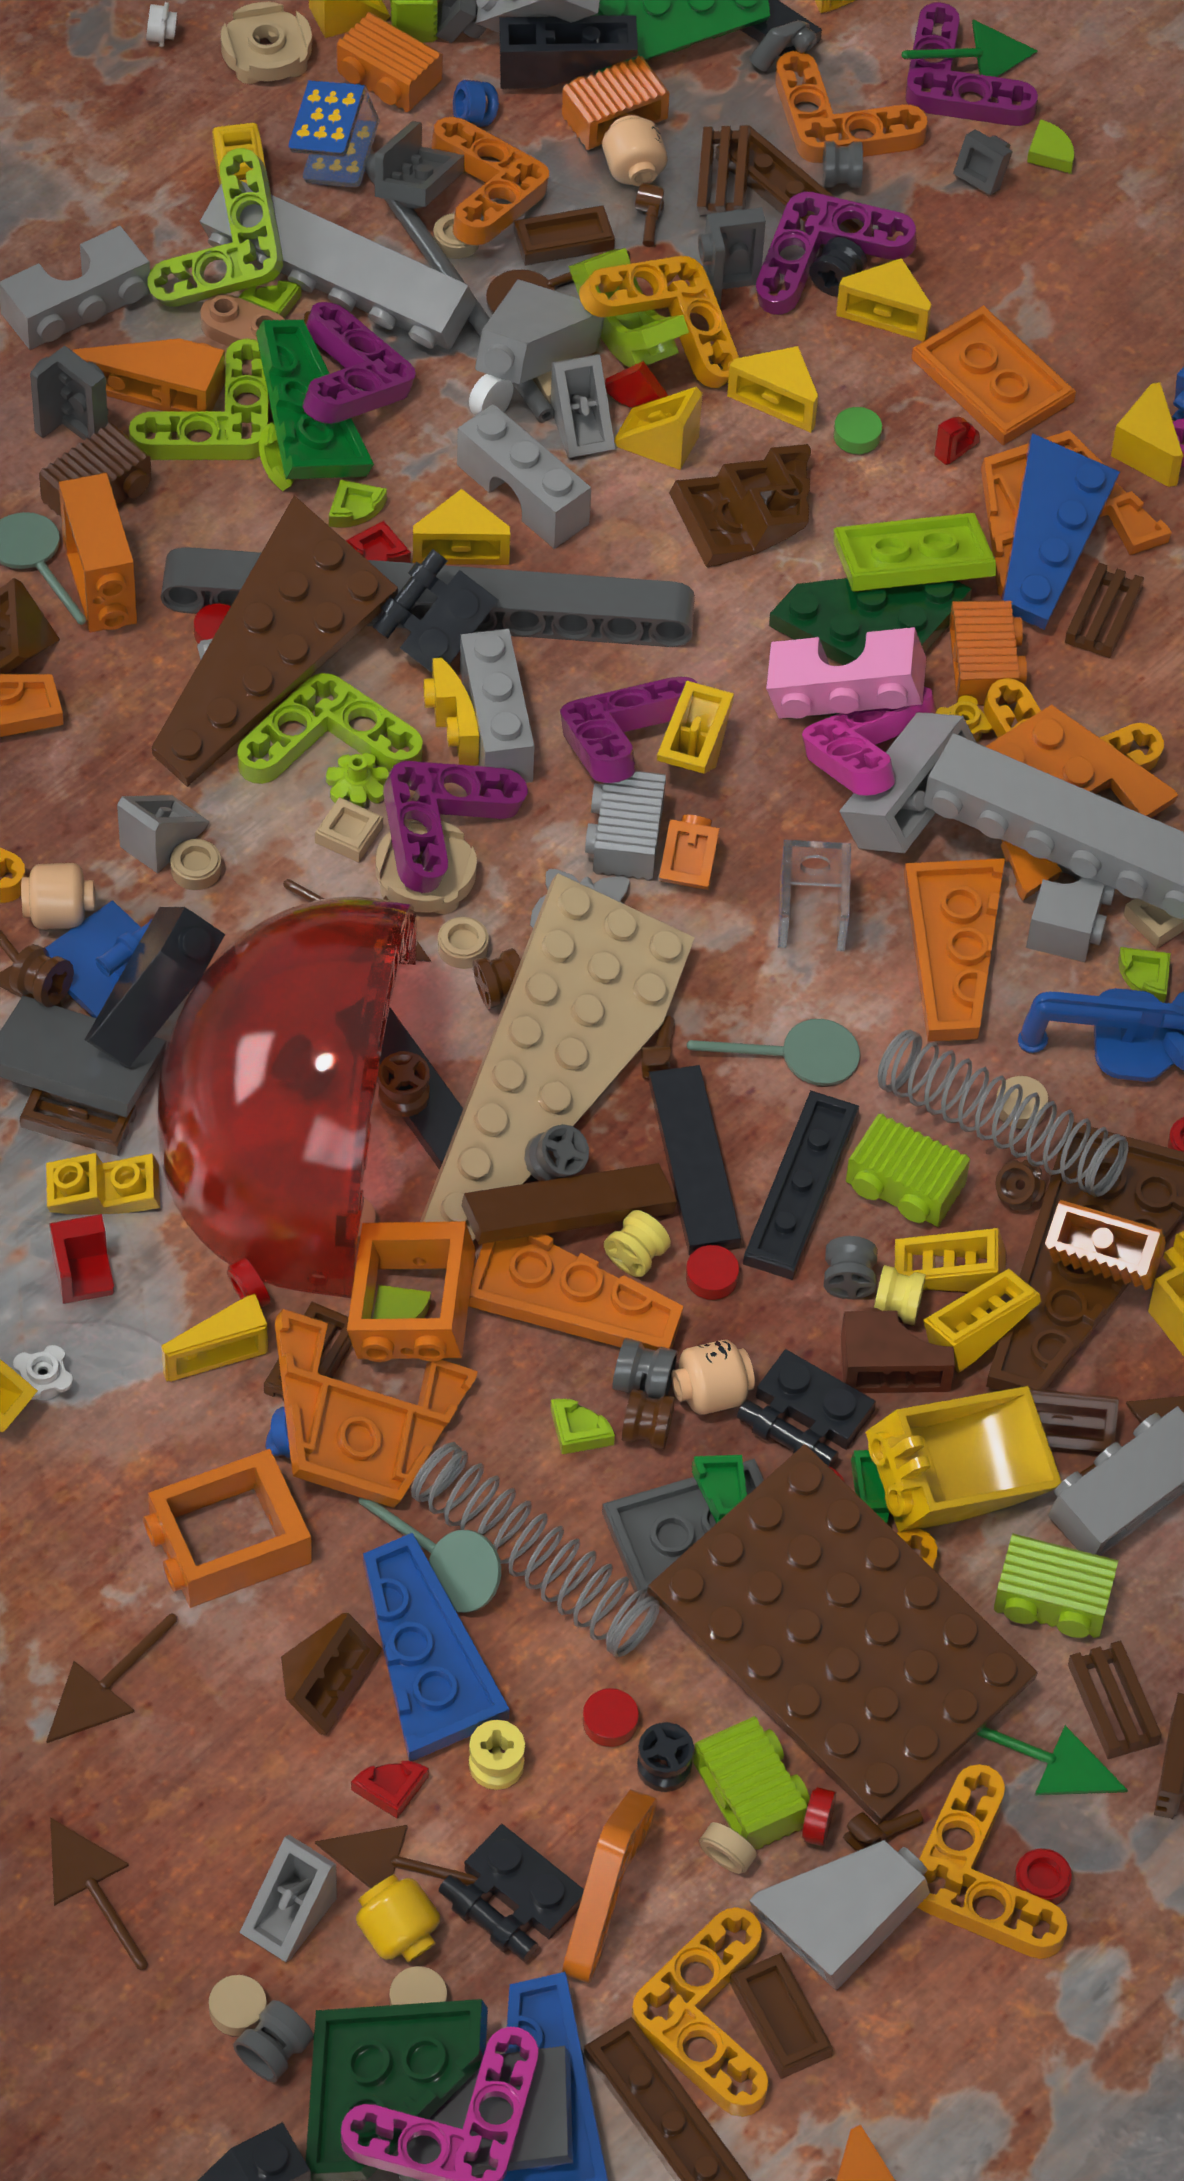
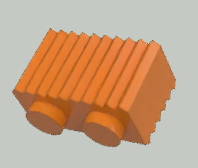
M368 12L365 18L362 17L360 23H356L349 33H345L343 39H339L337 43V70L348 82L365 85L364 87H367L369 92L374 91L376 96L389 105L396 104L398 108L402 107L406 113L442 81L443 54Z
M638 56L635 60L630 59L628 62L616 63L610 68H606L604 72L598 71L595 76L591 74L588 78L584 76L578 77L570 84H566L563 87L562 116L564 120H567L568 126H571L572 131L576 133L577 138H580L581 143L585 145L586 150L602 145L605 133L621 117L636 115L651 120L653 123L668 119L670 93L644 58Z
M952 601L949 630L957 702L961 696L969 695L976 698L979 705H983L991 685L1000 679H1016L1026 685V657L1018 656L1016 646L1022 645L1021 617L1012 616V601ZM1002 696L1000 697L998 704L1002 705L1006 702L1009 705L1015 703V700L1012 702H1007L1004 700Z
M1060 1200L1045 1244L1054 1264L1062 1261L1064 1267L1072 1264L1074 1270L1082 1267L1084 1273L1092 1270L1095 1276L1102 1273L1105 1279L1112 1276L1115 1282L1122 1278L1125 1285L1132 1282L1135 1288L1142 1285L1146 1291L1153 1286L1166 1242L1162 1229Z

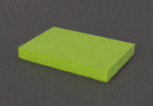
M975 513L834 528V545L852 591L996 576V560Z

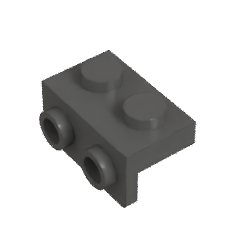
M411 121L379 149L372 158L370 173L371 177L375 179V197L399 201L402 206L407 208L426 207L464 172V155L422 147V123Z
M762 207L706 215L705 234L698 235V249L703 268L706 271L720 309L722 289L756 285L762 268L766 224Z
M63 346L50 357L41 359L30 373L35 433L44 438L63 424L85 441L86 438H91L93 433H98L100 428L106 427L108 424L106 378L96 364L86 362L66 346Z

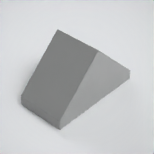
M600 354L552 362L550 405L555 411L553 416L567 456L571 458L616 449Z
M173 795L122 796L117 804L120 847L157 874L170 862L171 854L176 846L184 841L198 837L209 823L207 819Z
M291 1835L284 1837L239 1933L283 1961H289L337 1899L336 1864Z

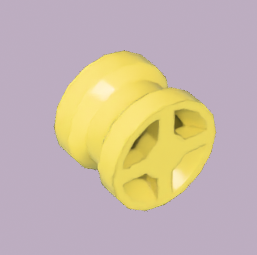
M633 1210L623 1220V1229L621 1231H614L604 1241V1248L611 1261L618 1268L634 1277H642L651 1268V1259L654 1256L664 1254L670 1247L671 1240L665 1228L655 1218L640 1210Z
M884 1265L874 1308L882 1311H897L898 1317L901 1318L903 1323L915 1325L926 1274L915 1272L907 1276L899 1274L895 1267Z
M502 1720L487 1721L478 1726L471 1735L469 1744V1769L471 1776L478 1784L488 1789L500 1790L509 1788L523 1774L525 1760L523 1734L515 1725ZM500 1747L506 1752L502 1753Z

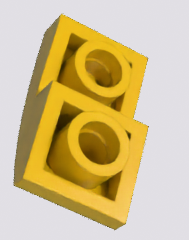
M433 658L432 678L423 679L425 708H434L436 728H447L448 747L457 746L459 765H478L479 731L469 695L450 665L443 658Z
M96 1153L46 1163L47 1208L50 1212L97 1215L121 1214L160 1208L159 1163L153 1153L102 1163Z

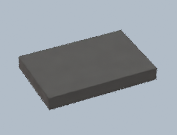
M22 996L0 1030V1077L127 1117L164 1057L166 1040L153 1037L131 1066L125 1067L85 1041L96 1018L55 1005L46 1007L33 998Z
M755 1459L743 1462L747 1495L764 1481ZM694 1477L603 1503L602 1514L634 1592L641 1589L645 1590L644 1598L651 1597L647 1593L648 1585L716 1524Z
M565 2046L538 2049L535 2074L507 2171L573 2163L570 2053ZM520 2052L500 2054L503 2056V2068L499 2081L510 2084L517 2060L527 2061V2059L520 2057ZM480 2068L428 2120L463 2129ZM491 2077L486 2079V2081H495ZM522 2086L513 2087H515L517 2090H520ZM493 2096L487 2098L479 2107L481 2117L486 2122L494 2125L506 2123L513 2114L510 2103L501 2097ZM473 2131L470 2136H477L478 2134ZM423 2135L412 2139L406 2148L409 2157L419 2164L431 2163L441 2153L437 2141ZM482 2137L476 2160H465V2163L472 2166V2175L484 2174L486 2170L496 2171V2168L489 2165V2154L493 2140ZM499 2140L498 2142L504 2145L506 2140ZM398 2174L401 2181H422Z

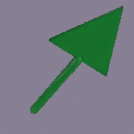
M972 20L976 48L904 50L901 56L903 59L977 57L979 75L998 77L1038 50L976 20Z
M1066 1725L1062 1730L1053 1753L988 1727H984L976 1734L1048 1764L1035 1795L1126 1793L1128 1791Z

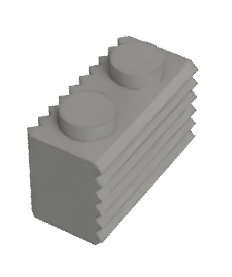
M635 771L633 776L620 782L594 783L591 813L599 814L598 824L588 823L585 853L594 854L593 872L596 874L605 873L607 876L611 874L616 876L624 875L627 878L634 876L636 879L643 877L646 880H650L653 878L664 804L666 774Z

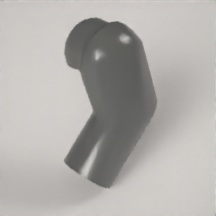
M800 20L772 28L750 55L749 59L758 69L767 71L785 48L793 45L800 53L809 51L817 41L816 33L809 29L810 24Z

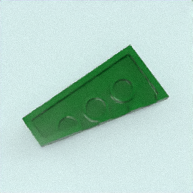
M600 0L598 13L592 16L636 15L638 56L643 57L648 62L649 59L663 54L689 48L692 44L710 38L715 39L767 21L770 17L768 0ZM612 65L594 71V76L598 71L604 72L606 68H610Z
M263 320L256 332L285 479L367 477L374 463L352 418L338 423H323L308 416L303 409V402L310 382L330 374L304 320Z

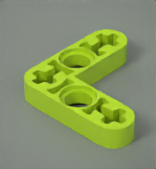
M236 148L228 152L220 164V178L233 242L157 263L148 275V288L150 293L163 305L178 307L205 300L215 295L228 294L273 281L280 274L283 267V255L267 172L263 162L251 150ZM245 162L250 168H253V170L246 172L248 187L253 192H245L242 182L233 175L240 171V163ZM252 204L260 205L263 209L261 221L253 227L242 226L240 215L243 209ZM251 239H258L261 250L267 256H270V258L263 261L264 268L260 270L253 264H250V262L257 259L256 248L250 241ZM215 260L224 261L227 266L225 277L217 283L206 282L204 278L206 266ZM191 267L192 275L194 277L195 282L198 285L196 288H194V285L191 282H189L188 280H184L192 277L191 273L189 272V268ZM173 274L179 280H184L174 284V292L172 293L161 287V285L168 283L167 275Z
M240 339L233 342L227 348L225 363V411L144 412L135 416L130 422L129 438L150 455L151 460H250L259 457L260 435L263 428L268 425L269 395L258 341L254 339ZM243 360H252V375H243ZM242 393H253L260 398L252 405H242L234 400L236 396ZM242 422L251 423L252 435L250 439L242 438ZM198 429L205 430L212 435L203 442H194L186 437L189 432ZM172 432H177V440H172ZM147 433H156L154 439H146Z
M321 673L307 679L241 741L237 752L238 769L241 776L252 783L264 784L273 781L281 775L326 731H329L361 754H373L376 757V764L380 767H386L388 772L392 770L394 765L402 761L422 762L423 740L415 728L340 677ZM332 695L334 700L332 701L327 697ZM316 696L323 698L316 704ZM362 716L372 719L376 725L370 730L358 731L353 729L349 723L354 718ZM289 721H298L306 727L304 732L294 736L286 735L279 730L282 724ZM392 746L398 749L396 753L392 752ZM405 746L409 747V752L402 750V748ZM269 752V761L261 759ZM254 756L258 758V760L253 762L251 761V757Z

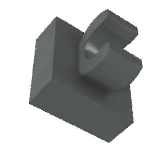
M440 0L438 3L436 36L450 43L462 31L469 37L479 38L487 28L475 24L478 10L476 0Z
M976 129L965 136L953 174L992 195L1000 190L1013 152L1010 149L1011 144L995 135L988 137Z

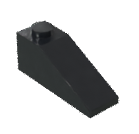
M636 15L589 16L572 23L555 16L499 17L500 89L548 88L638 56Z
M159 907L88 1032L85 1041L123 1066L130 1067L201 979L226 934L186 907Z

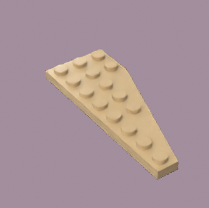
M557 873L547 891L420 1222L466 1221L472 1241L476 1238L461 1206L464 1193L520 1185L526 1181L531 1175L524 1160L528 1142L536 1135L546 1132L553 1126L561 1124L573 1126L662 1025L695 937Z

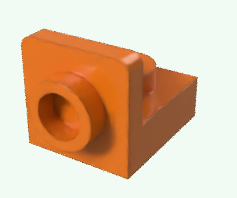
M683 815L682 821L670 819L659 881L709 890L716 850L720 841V828L711 827L712 820L696 815Z

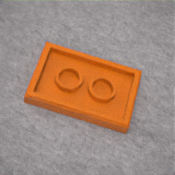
M984 305L912 348L911 359L1003 446L1075 401L1076 391Z

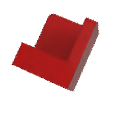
M102 1214L49 1223L52 1254L63 1304L113 1295L114 1282L107 1255L106 1231Z

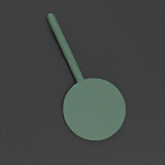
M30 512L15 513L0 519V564L16 569L36 567L77 623L84 624L86 617L45 563L55 555L59 548L60 536L56 525L47 517Z
M810 1019L797 1024L787 1034L784 1046L697 1040L687 1042V1048L693 1051L784 1056L787 1066L798 1078L819 1086L836 1085L847 1080L855 1072L860 1058L859 1046L852 1033L844 1026L826 1019Z
M359 1497V1503L402 1534L408 1535L413 1532L419 1545L431 1553L429 1563L456 1612H473L483 1608L492 1600L501 1580V1563L497 1550L488 1538L476 1531L457 1530L445 1535L436 1544L380 1504Z

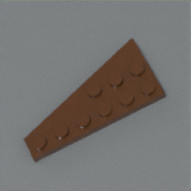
M294 495L154 741L152 755L188 787L383 611L381 607L389 597L394 599L397 596L398 587Z
M1076 1122L1073 1123L1071 1132H1072L1073 1128H1074L1078 1123H1076ZM1082 1125L1075 1134L1068 1149L1065 1164L1072 1158L1080 1146L1086 1131V1125ZM1091 1127L1087 1142L1098 1128ZM1103 1131L1091 1145L1085 1158L1082 1173L1089 1167L1095 1152L1100 1147L1104 1137ZM1108 1131V1137L1116 1134ZM1124 1136L1128 1142V1154L1123 1170L1110 1190L1104 1195L1095 1198L1087 1192L1084 1193L1080 1189L1078 1182L1067 1184L1063 1181L1061 1173L1051 1175L1019 1276L1040 1294L1041 1302L999 1339L986 1387L1000 1391L1011 1389V1386H1029L1032 1389L1047 1390L1130 1284L1125 1285L1122 1278L1116 1282L1112 1276L1105 1279L1102 1273L1095 1276L1092 1270L1084 1273L1082 1267L1074 1270L1072 1264L1064 1267L1062 1261L1054 1264L1045 1242L1059 1201H1067L1162 1229L1165 1239L1184 1215V1152ZM1119 1141L1110 1148L1103 1158L1095 1176L1094 1186L1103 1179L1112 1167L1118 1155ZM1065 1143L1058 1152L1053 1170L1060 1169ZM1083 1150L1074 1163L1064 1170L1065 1176L1069 1179L1077 1177ZM1086 1176L1082 1179V1184L1084 1186Z

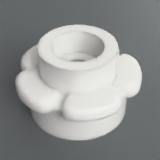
M165 2L164 6L150 5L146 41L160 42L159 47L164 46L165 39L174 40L177 12L169 11L168 2Z

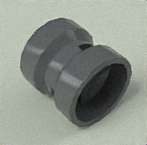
M625 1338L617 1359L612 1389L625 1393H630L632 1389L641 1390L649 1398L659 1399L664 1395L668 1396L672 1384L671 1373L676 1367L678 1351L665 1347L651 1350L645 1348L641 1341Z
M272 2000L259 2014L260 2023L254 2029H246L233 2043V2047L243 2063L254 2073L269 2082L275 2083L288 2069V2059L293 2053L303 2052L313 2041L314 2034L310 2026L298 2013L286 2004Z

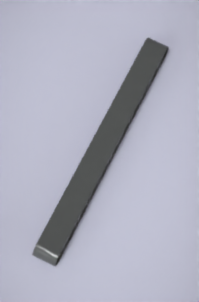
M191 547L171 550L167 554L161 590L162 603L173 611L197 614L200 609L210 604L221 603L232 606L262 552ZM368 560L398 587V593L410 579L411 575L408 572L415 564ZM444 565L436 576L448 585L456 573L461 570L499 600L474 633L509 629L511 636L661 647L684 645L691 640L693 633L694 591L689 586L679 582ZM426 589L409 612L421 620L438 596L429 589ZM384 611L378 614L366 626H374ZM399 624L397 628H405V627H404L403 625Z

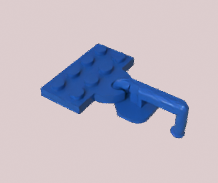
M1118 988L1106 990L1099 996L1064 992L1040 993L1033 999L1024 1020L1022 1031L1018 1036V1044L1022 1050L1028 1053H1036L1043 1050L1048 1043V1035L1045 1030L1049 1021L1094 1025L1095 1059L1100 1069L1116 1079L1151 1082L1156 1080L1174 1064L1184 1071V991L1179 993L1172 1003H1162L1153 994L1146 991Z

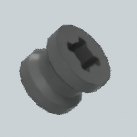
M825 141L823 149V187L833 188L838 183H847L851 188H861L863 174L862 142H851L848 146H838L834 141Z
M561 1124L553 1126L546 1132L533 1137L526 1146L524 1160L528 1171L539 1181L565 1178L577 1174L585 1167L589 1159V1147L586 1138L578 1129L571 1125ZM548 1150L554 1153L556 1164L553 1162Z
M843 1236L831 1240L826 1245L825 1260L830 1266L824 1273L823 1286L825 1290L831 1295L842 1299H860L871 1295L876 1288V1275L872 1270V1267L877 1263L878 1249L876 1245L870 1240L858 1236Z

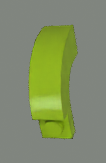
M626 248L607 251L568 267L579 295L580 287L595 270L631 264ZM635 277V278L633 279L634 285H635L636 289H637L641 294H643V292H642V290H641V288H640V286H639V284H638V282H637V279H636V277ZM619 286L614 292L605 293L608 299L619 290ZM597 287V288H596L597 292H598V293H602V292L599 290V287ZM655 310L604 317L601 339L622 364L631 367L642 361L649 365L678 354L679 351L674 338L689 333L683 315L663 317Z

